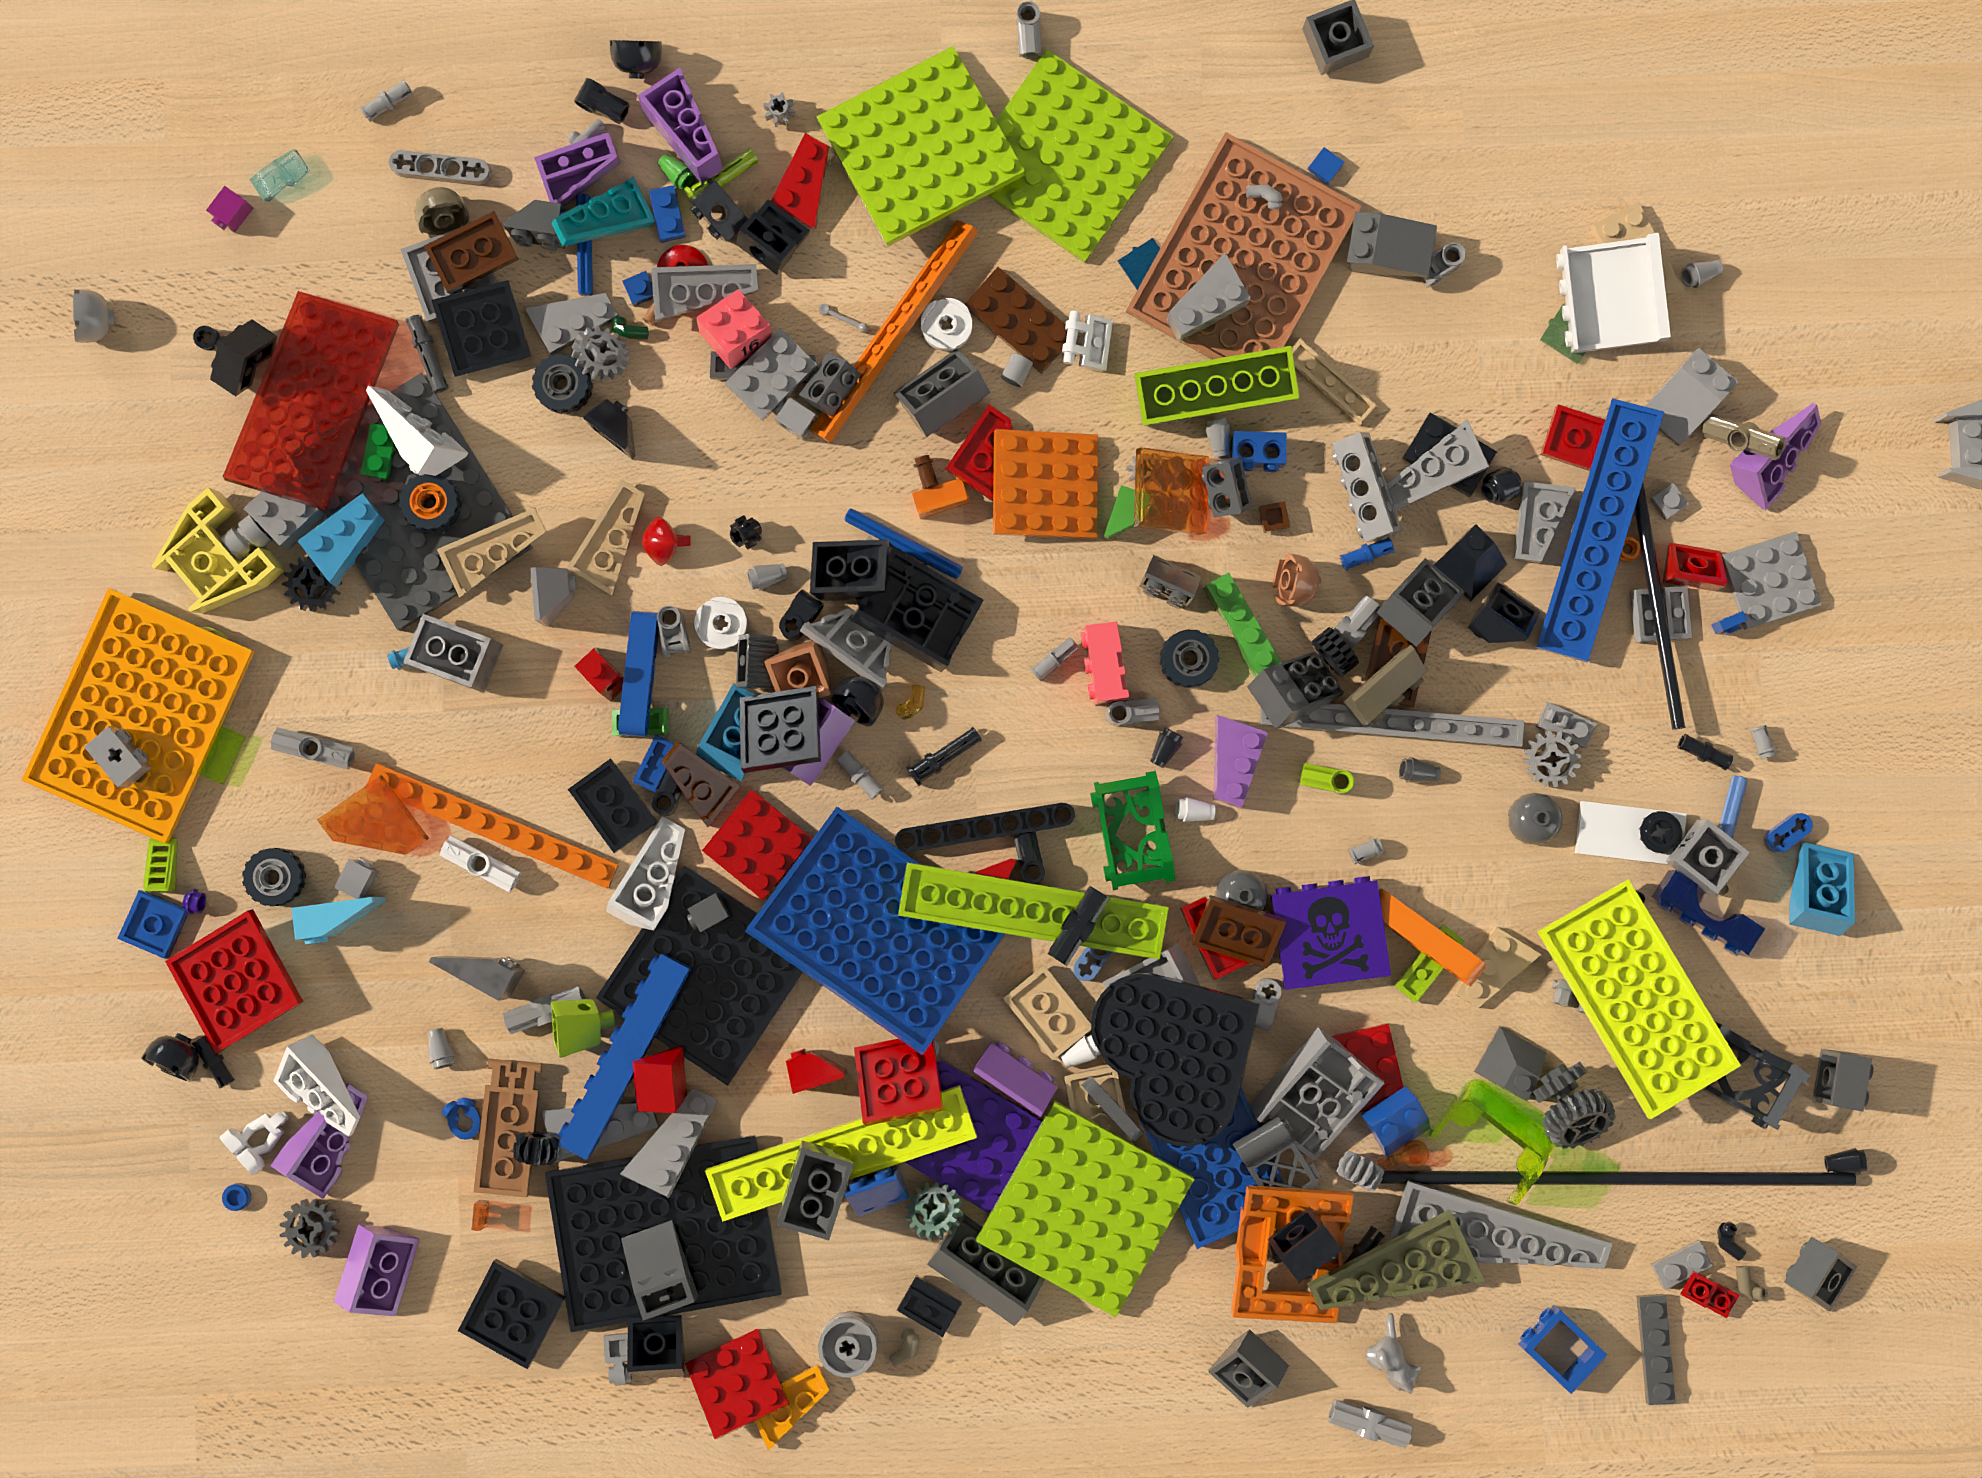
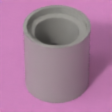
M1012 353L1001 378L1007 383L1021 388L1033 363L1019 354Z

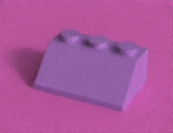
M819 698L821 762L783 767L810 786L819 776L855 722V720L822 698Z
M998 1040L996 1044L991 1041L973 1067V1072L1041 1117L1058 1088L1053 1083L1055 1078L1043 1070L1040 1074L1031 1068L1033 1063L1020 1055L1018 1059L1009 1053L1011 1048Z
M358 1224L334 1302L350 1313L396 1316L420 1239L381 1226Z

